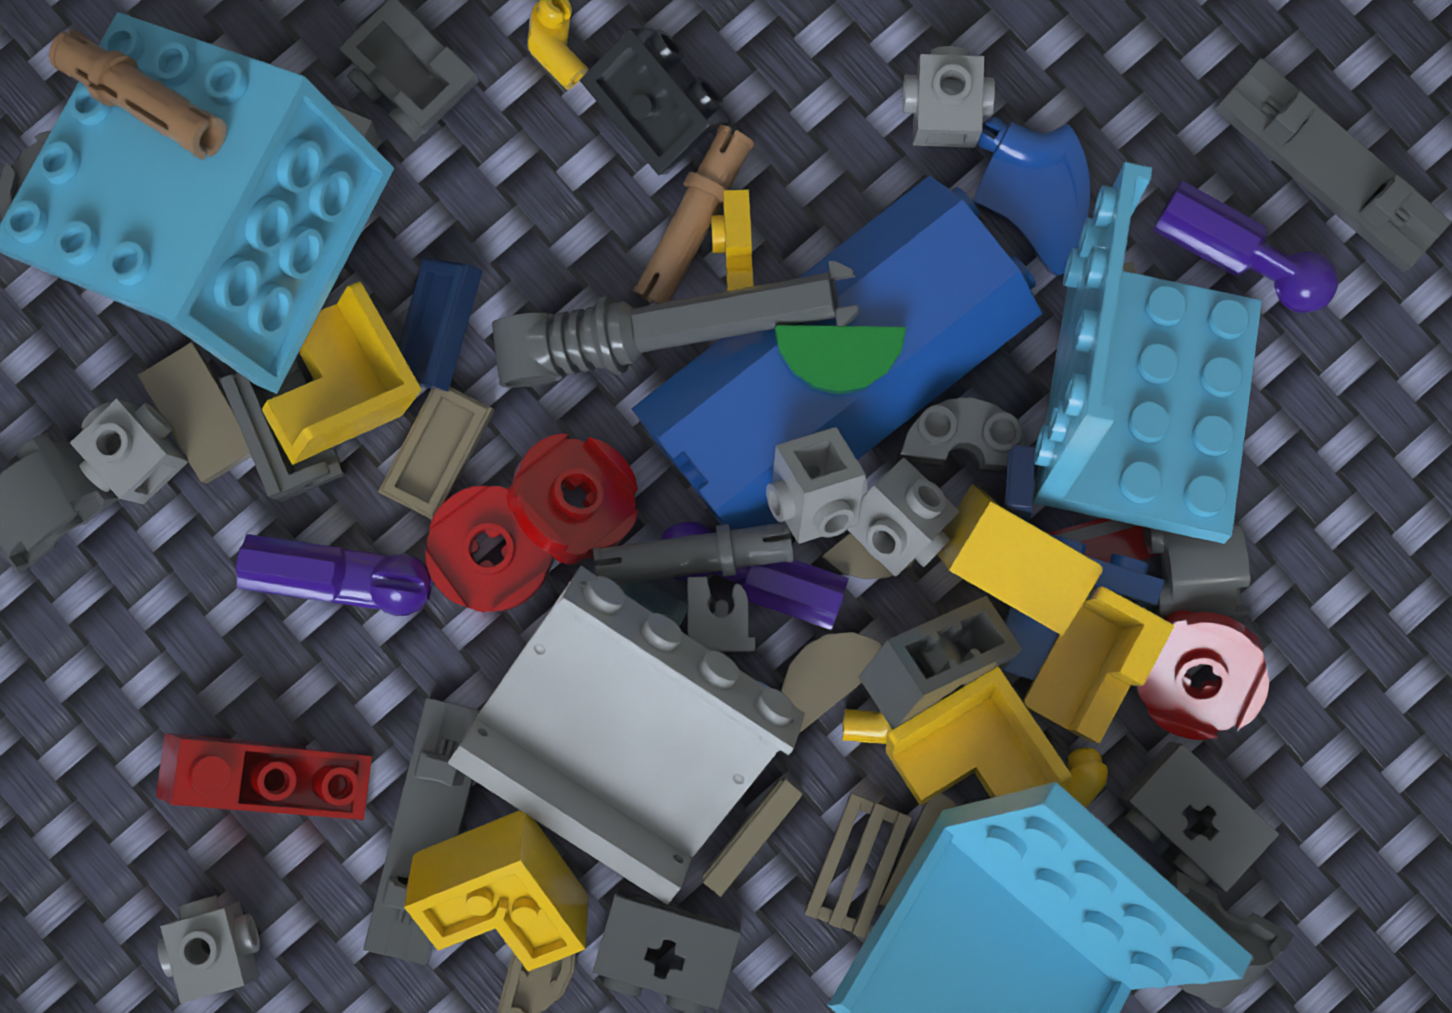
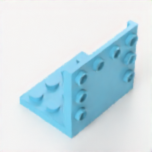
M117 12L99 46L107 51L118 50L135 60L138 69L142 73L164 84L202 110H206L222 119L226 124L227 131L225 141L215 155L210 157L206 154L205 159L197 158L191 152L181 147L180 144L141 122L121 107H108L91 97L87 87L83 83L78 82L0 223V252L8 257L169 323L257 386L277 394L384 190L394 167L305 76Z
M1125 162L1113 187L1104 185L1101 187L1093 218L1087 217L1085 219L1078 248H1071L1066 262L1063 286H1067L1046 421L1045 425H1042L1034 454V464L1038 465L1032 503L1225 544L1233 532L1262 300L1122 271L1130 217L1150 182L1152 173L1151 167Z
M1053 782L943 810L827 1006L836 1013H1120L1133 989L1164 988L1165 986L1195 983L1207 984L1208 982L1242 979L1253 956L1059 784Z

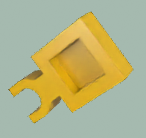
M723 190V215H711L713 254L725 253L727 291L754 286L749 190Z

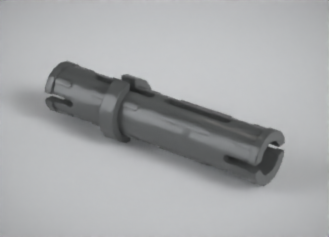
M785 521L730 530L729 524L716 525V532L607 548L596 547L593 549L594 561L597 562V566H595L596 576L606 577L617 585L722 571L723 577L736 575V568L785 561L787 563L794 562L790 530Z

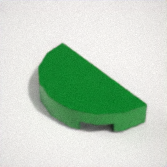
M775 325L774 331L779 355L794 375L805 381L814 390L840 395L865 390L888 373L902 352L906 327Z

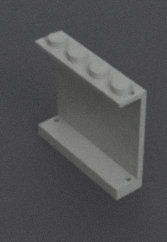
M580 566L475 717L452 754L448 764L668 905L681 889L693 856L779 750L789 755L794 749L805 713L795 707L792 701L782 692L773 688H766L740 671L736 664L726 655L718 651L708 650L681 632L678 625L670 618L662 614L652 613L626 596L622 589L612 580L596 576Z

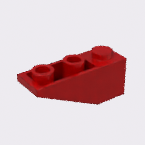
M165 733L156 797L170 805L364 820L372 756L229 738Z

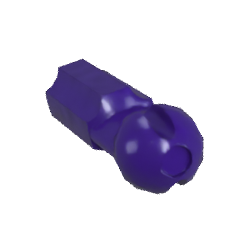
M1183 180L1177 185L1152 231L1233 276H1238L1252 269L1272 280L1278 299L1284 306L1295 312L1307 313L1323 309L1330 303L1338 289V277L1334 265L1324 255L1310 251L1299 252L1290 256L1266 243V226Z
M682 522L669 527L664 532L661 540L712 532L700 523ZM795 559L794 562L790 563L785 561L736 568V575L723 577L722 571L673 577L679 581L688 582V577L714 575L735 582V584L743 587L749 602L830 630L837 617L849 580L847 577Z
M246 534L244 542L239 548L235 569L237 573V588L241 590L378 609L393 616H408L419 611L429 600L432 590V579L427 566L419 558L406 553L385 555Z

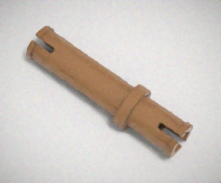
M70 29V35L63 31L53 40L49 50V60L52 66L83 83L91 97L108 107H121L141 122L180 144L181 147L191 152L197 158L205 159L206 154L211 157L223 145L227 131L226 124L222 119L206 110H202L164 84L142 73L138 69L135 60L118 50L107 51L75 29Z
M719 125L716 130L717 134L697 172L688 173L683 183L687 191L637 286H634L632 290L641 299L650 304L653 301L659 304L672 300L711 226V215H717L720 207H723V190H730L745 159L755 146V143L743 133L736 130L734 135L730 134L732 131L731 127Z

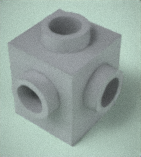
M954 46L938 47L932 49L930 54H920L915 75L905 74L903 83V113H914L913 146L976 147L982 133L983 116H992L995 97L994 77H984V56H968V50Z
M116 398L113 402H107L98 406L84 419L82 423L84 430L70 442L84 458V461L79 465L80 469L93 484L105 492L111 489L119 499L145 504L189 462L184 454L167 437L173 430L171 425L156 409L147 403L140 407Z
M837 427L776 445L772 483L766 487L767 500L775 519L778 522H786L798 544L822 536L833 537L850 527L858 525L862 496L867 493V481L862 466L854 457Z
M903 457L862 498L858 525L847 530L875 559L879 560L896 577L913 559L924 567L951 540L942 530L960 511L945 498L942 491L934 483L928 481Z
M217 895L178 906L181 918L160 926L163 938L158 941L159 961L167 977L173 976L180 1004L244 986L259 977L254 953L258 952L260 948L259 935L253 917L250 914L243 915L240 901L221 907L219 906Z

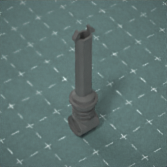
M834 260L828 262L830 272L638 308H634L626 301L617 302L612 295L600 297L595 306L588 307L586 310L582 308L572 310L571 313L566 311L556 313L555 316L550 313H524L502 317L492 322L499 384L501 387L507 388L544 385L561 380L565 373L568 375L580 373V370L588 372L595 370V367L598 370L606 368L614 375L627 372L629 364L637 363L643 352L774 329L775 325H799L836 318L838 327L848 326L861 310L858 305L839 307L835 281L856 277L855 271Z

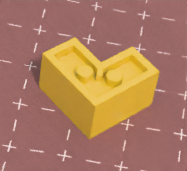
M360 281L347 286L337 304L320 310L299 351L314 381L267 400L262 411L291 464L294 465L401 417L422 391L421 387Z
M972 484L957 507L960 512L947 524L943 531L951 540L937 555L949 571L1064 636L1102 574V566L1004 509L984 490Z
M1105 587L1092 589L1064 636L1058 634L1023 699V704L1026 708L1084 740L1100 744L1130 686H1143L1175 625Z
M998 666L887 734L886 754L920 806L973 773L976 774L991 798L1053 782L1059 784L1066 791L1072 778L1070 771Z
M521 810L418 851L413 855L404 908L438 951L496 929L529 972L586 949L588 895L537 822Z

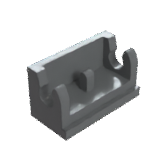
M297 359L294 360L277 394L257 386L239 372L220 379L268 497L284 502L346 475L335 447L292 465L262 411L267 400L308 383Z
M688 577V636L710 651H718L720 653H754L755 637H748V598L743 587L739 584L734 586L732 601L735 606L730 615H728V603L725 600H718L716 602L715 615L710 612L712 597L707 578Z

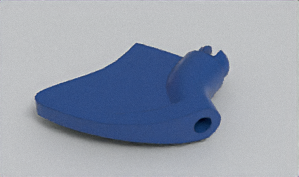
M990 117L982 128L977 144L980 148L991 151L993 155L979 182L973 203L1004 218L1015 227L1044 267L1052 275L1060 276L1064 274L1071 248H1078L1083 224L1089 214L1090 176L1082 146L1074 130L1068 124L1050 132L1040 133L1012 121L1007 125L997 117Z

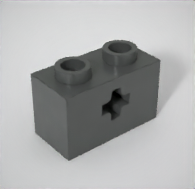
M984 596L888 639L858 677L893 730L997 666L1003 671L1022 650V647L988 597Z
M1168 742L1117 797L1130 809L1124 819L1136 832L1152 845L1161 838L1178 854L1171 863L1179 872L1203 885L1209 883L1211 886L1225 892L1235 884L1279 835L1275 829L1182 743ZM1187 807L1198 811L1202 810L1197 818L1204 828L1199 833L1189 830L1184 831L1188 822L1181 813Z
M618 889L613 899L592 973L605 976L603 985L619 993L641 996L642 989L646 988L668 995L666 1004L680 1011L703 1013L705 1006L719 1010L740 938L741 925L670 904L667 905L660 901ZM663 940H671L676 943L675 954L685 959L684 962L672 961L668 970H662L656 967L657 956L647 952V949H659Z

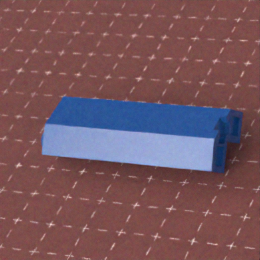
M929 175L800 276L806 277L830 272L828 262L835 260L854 270L856 275L853 278L835 281L839 307L858 305L861 310L848 326L906 327L900 356L888 373L862 391L840 395L814 390L805 381L794 375L786 362L783 361L778 352L775 331L771 329L719 339L631 408L660 450L688 480L720 525L729 524L730 530L778 523L770 510L766 495V487L772 483L776 445L837 427L854 457L858 460L1042 315L1031 292L1036 286L1034 277L1015 256L1010 258L978 219L980 214L977 207L961 188L955 187L953 190H949ZM833 318L799 324L797 326H837V320Z

